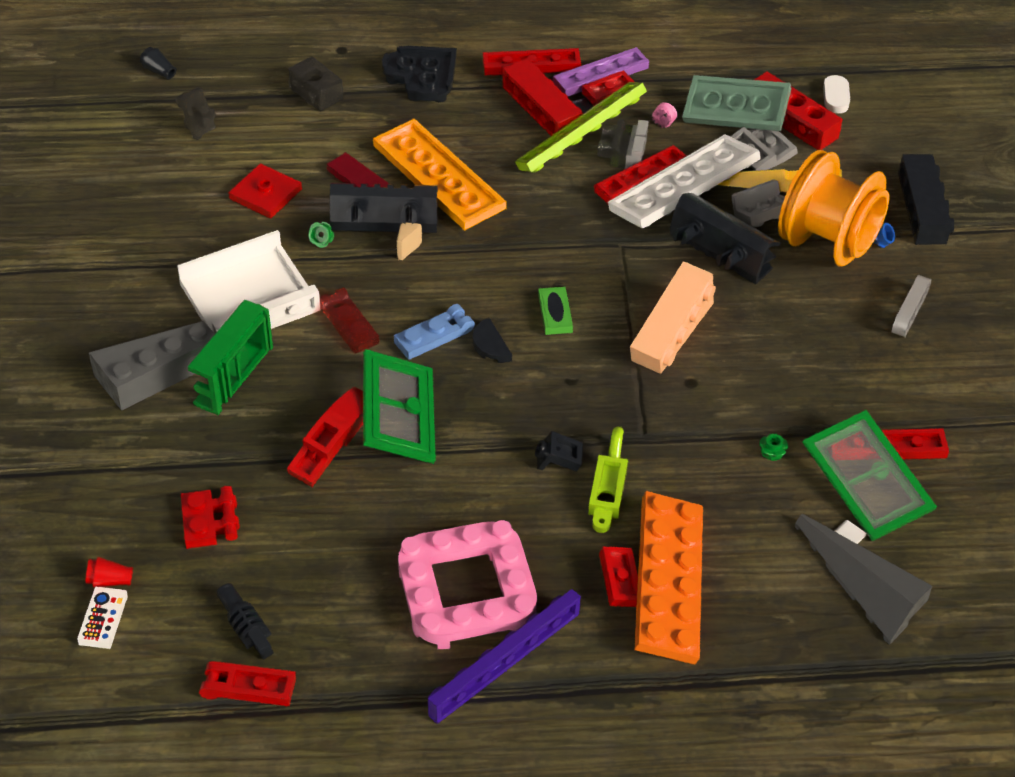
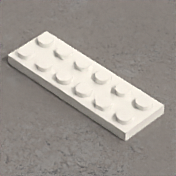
M724 134L608 201L609 211L643 229L675 210L682 194L694 193L699 196L709 191L712 187L760 160V151Z

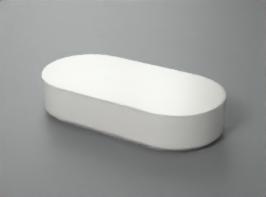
M828 76L823 86L824 106L833 113H844L848 110L850 104L849 82L842 76Z

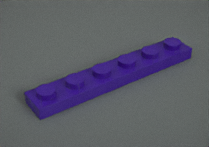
M573 589L563 596L558 595L541 613L533 614L520 629L509 632L499 645L484 651L478 661L470 667H464L458 671L454 679L444 687H437L428 698V716L436 724L440 723L579 615L581 596Z

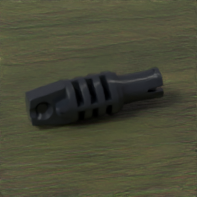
M231 583L222 585L217 590V596L228 611V622L247 649L254 646L263 660L274 654L267 640V637L272 634L253 605L243 601Z

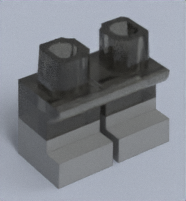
M618 118L617 125L604 123L597 156L610 158V166L623 169L642 161L647 142L649 121L638 120V125H629L622 118Z

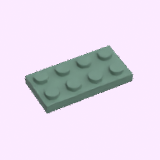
M693 75L682 118L684 123L781 131L792 89L791 84Z

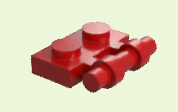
M231 486L221 487V495L215 499H212L211 490L181 493L186 549L217 545L216 535L225 534V538L229 541L238 538L237 530L240 528L239 518L235 515L237 498L233 494ZM223 512V517L220 520L214 519V513Z

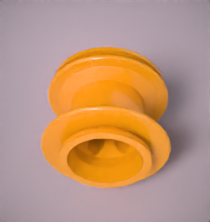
M817 150L804 161L788 188L779 215L778 232L782 239L788 240L789 244L795 247L803 244L813 233L835 242L834 261L838 267H843L854 258L864 255L881 229L889 205L886 177L883 172L877 171L867 177L861 185L839 176L840 161L835 152L827 153L823 150Z

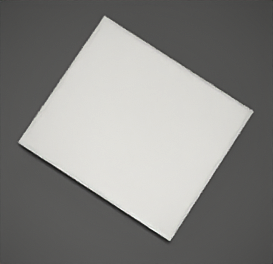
M845 520L834 530L856 544L867 534L848 520Z

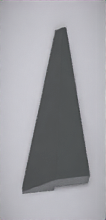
M803 513L796 521L795 528L797 530L801 529L809 539L810 547L814 552L818 551L826 561V567L851 599L858 601L866 611L867 619L870 623L874 622L883 633V639L890 645L908 626L911 617L928 601L932 586Z

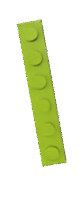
M628 82L517 159L515 163L518 169L531 173L542 169L545 162L561 156L563 150L569 145L572 146L581 142L582 136L588 132L598 130L602 126V122L618 116L621 113L620 110L625 106L638 102L640 100L639 97L647 92L644 84Z

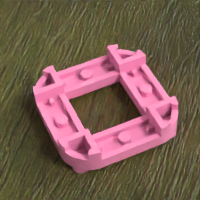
M504 520L481 522L422 533L413 537H407L402 541V547L398 556L399 577L402 580L412 620V629L417 638L421 637L427 642L437 644L438 649H450V641L507 630L517 631L536 613V589L518 534L511 528L509 522ZM488 554L490 561H493L503 597L443 608L432 564Z

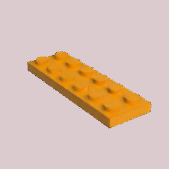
M412 119L373 138V146L415 185H438V207L464 231L506 209V200L417 120Z

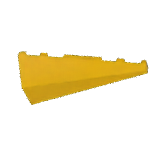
M840 169V172H839V176H840V177H842V170H841V169ZM798 170L742 171L718 185L748 189L771 180H776L779 183V191L787 193Z

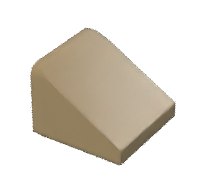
M400 224L397 237L398 260L406 258L422 243L421 224Z

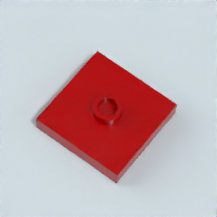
M260 163L228 192L229 199L271 219L302 190V182Z

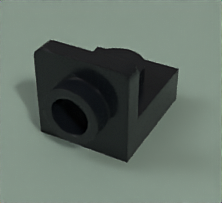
M551 431L544 441H539L535 449L537 469L543 471L552 462L577 472L582 466L583 443Z

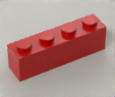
M528 58L503 68L502 87L550 136L583 114L581 108L576 106L565 93L559 90L553 81L548 79Z

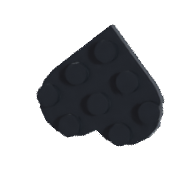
M399 46L397 51L389 55L388 53L384 54L382 59L383 74L386 76V81L389 84H404L405 91L408 93V99L411 101L444 102L453 88L457 48Z

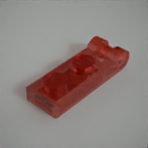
M344 287L335 290V293L328 296L325 294L319 297L320 308L355 354L379 344V335L349 298V294ZM337 304H340V305H341L340 307H337V308L334 307V305H337Z

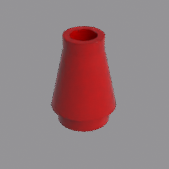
M98 556L97 559L89 558L85 583L93 584V587L131 586L133 567L124 566Z

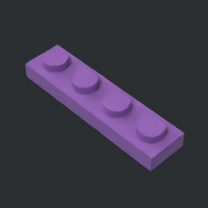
M636 47L554 75L553 83L567 96L582 92L583 85L624 70L628 75L648 69L649 60Z

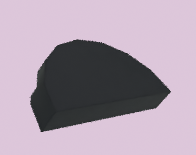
M488 317L480 321L474 328L473 333L475 351L484 359L486 357L497 359L498 363L512 361V353L491 319Z

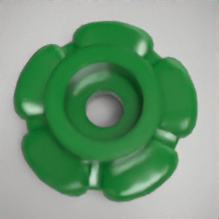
M324 221L313 223L308 234L310 242L319 248L327 247L328 243H331L334 239L331 225ZM320 232H323V237H320Z
M778 434L764 436L759 442L761 454L764 458L771 461L780 460L788 449V442Z

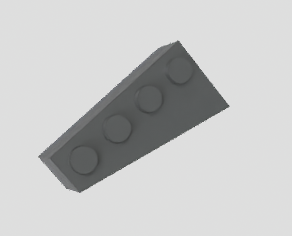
M204 321L89 352L93 374L122 411L194 375L195 373L188 371V366L215 333Z

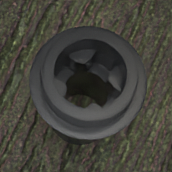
M148 47L140 56V63H142L144 69L163 76L167 80H170L176 74V67L168 61L158 48Z

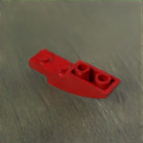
M355 386L352 387L320 417L302 440L303 447L287 467L288 474L313 488L342 446L347 447L363 425V391Z

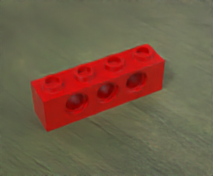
M768 71L754 79L784 82ZM791 86L792 89L782 127L817 150L824 149L839 138L843 119Z

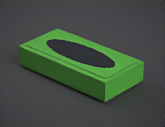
M566 287L539 288L538 297L545 335L573 333V323Z

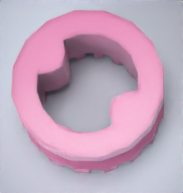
M662 102L652 113V119L655 120V124L658 123V126L661 125L662 128H667L677 118V111L671 104Z

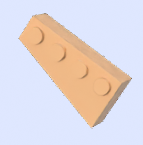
M683 261L631 344V361L662 374L667 366L673 363L676 353L714 303L713 295L716 287L713 286L712 273Z

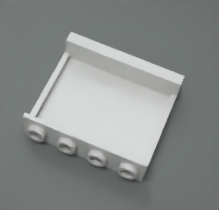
M278 230L177 265L181 287L201 320L215 334L244 299L269 309L271 329L321 311L318 289L315 285H307L281 246L280 232Z

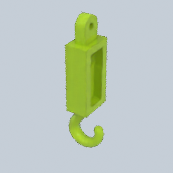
M621 427L613 428L608 456L598 455L588 515H593L592 527L598 533L607 532L610 529L612 518L618 519L628 466V459L620 458L624 430ZM609 493L615 500L612 503L597 499L600 494Z

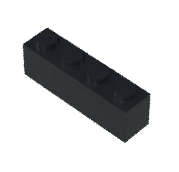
M902 154L898 176L915 245L947 244L949 234H952L954 231V219L949 216V201L945 200L944 183L940 182L939 179L940 167L935 164L933 154Z

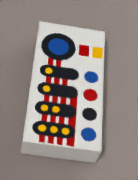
M95 586L77 638L79 645L111 649L128 597L126 590Z

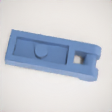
M454 304L448 308L447 312L395 334L394 343L406 358L410 360L471 332L475 327V322L471 317L464 315L465 311L459 304Z

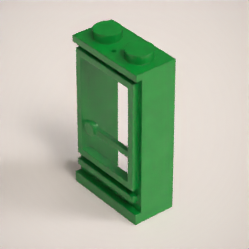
M244 299L189 364L188 371L207 378L209 382L205 384L197 381L193 386L194 390L199 393L193 401L194 406L219 415L222 412V404L228 402V397L231 398L268 351L273 349L268 308Z

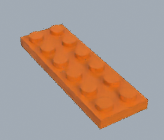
M646 491L642 497L634 650L694 665L700 658L703 505Z

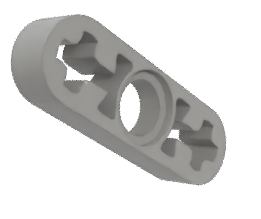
M917 275L895 318L892 333L906 337L926 298L932 279Z

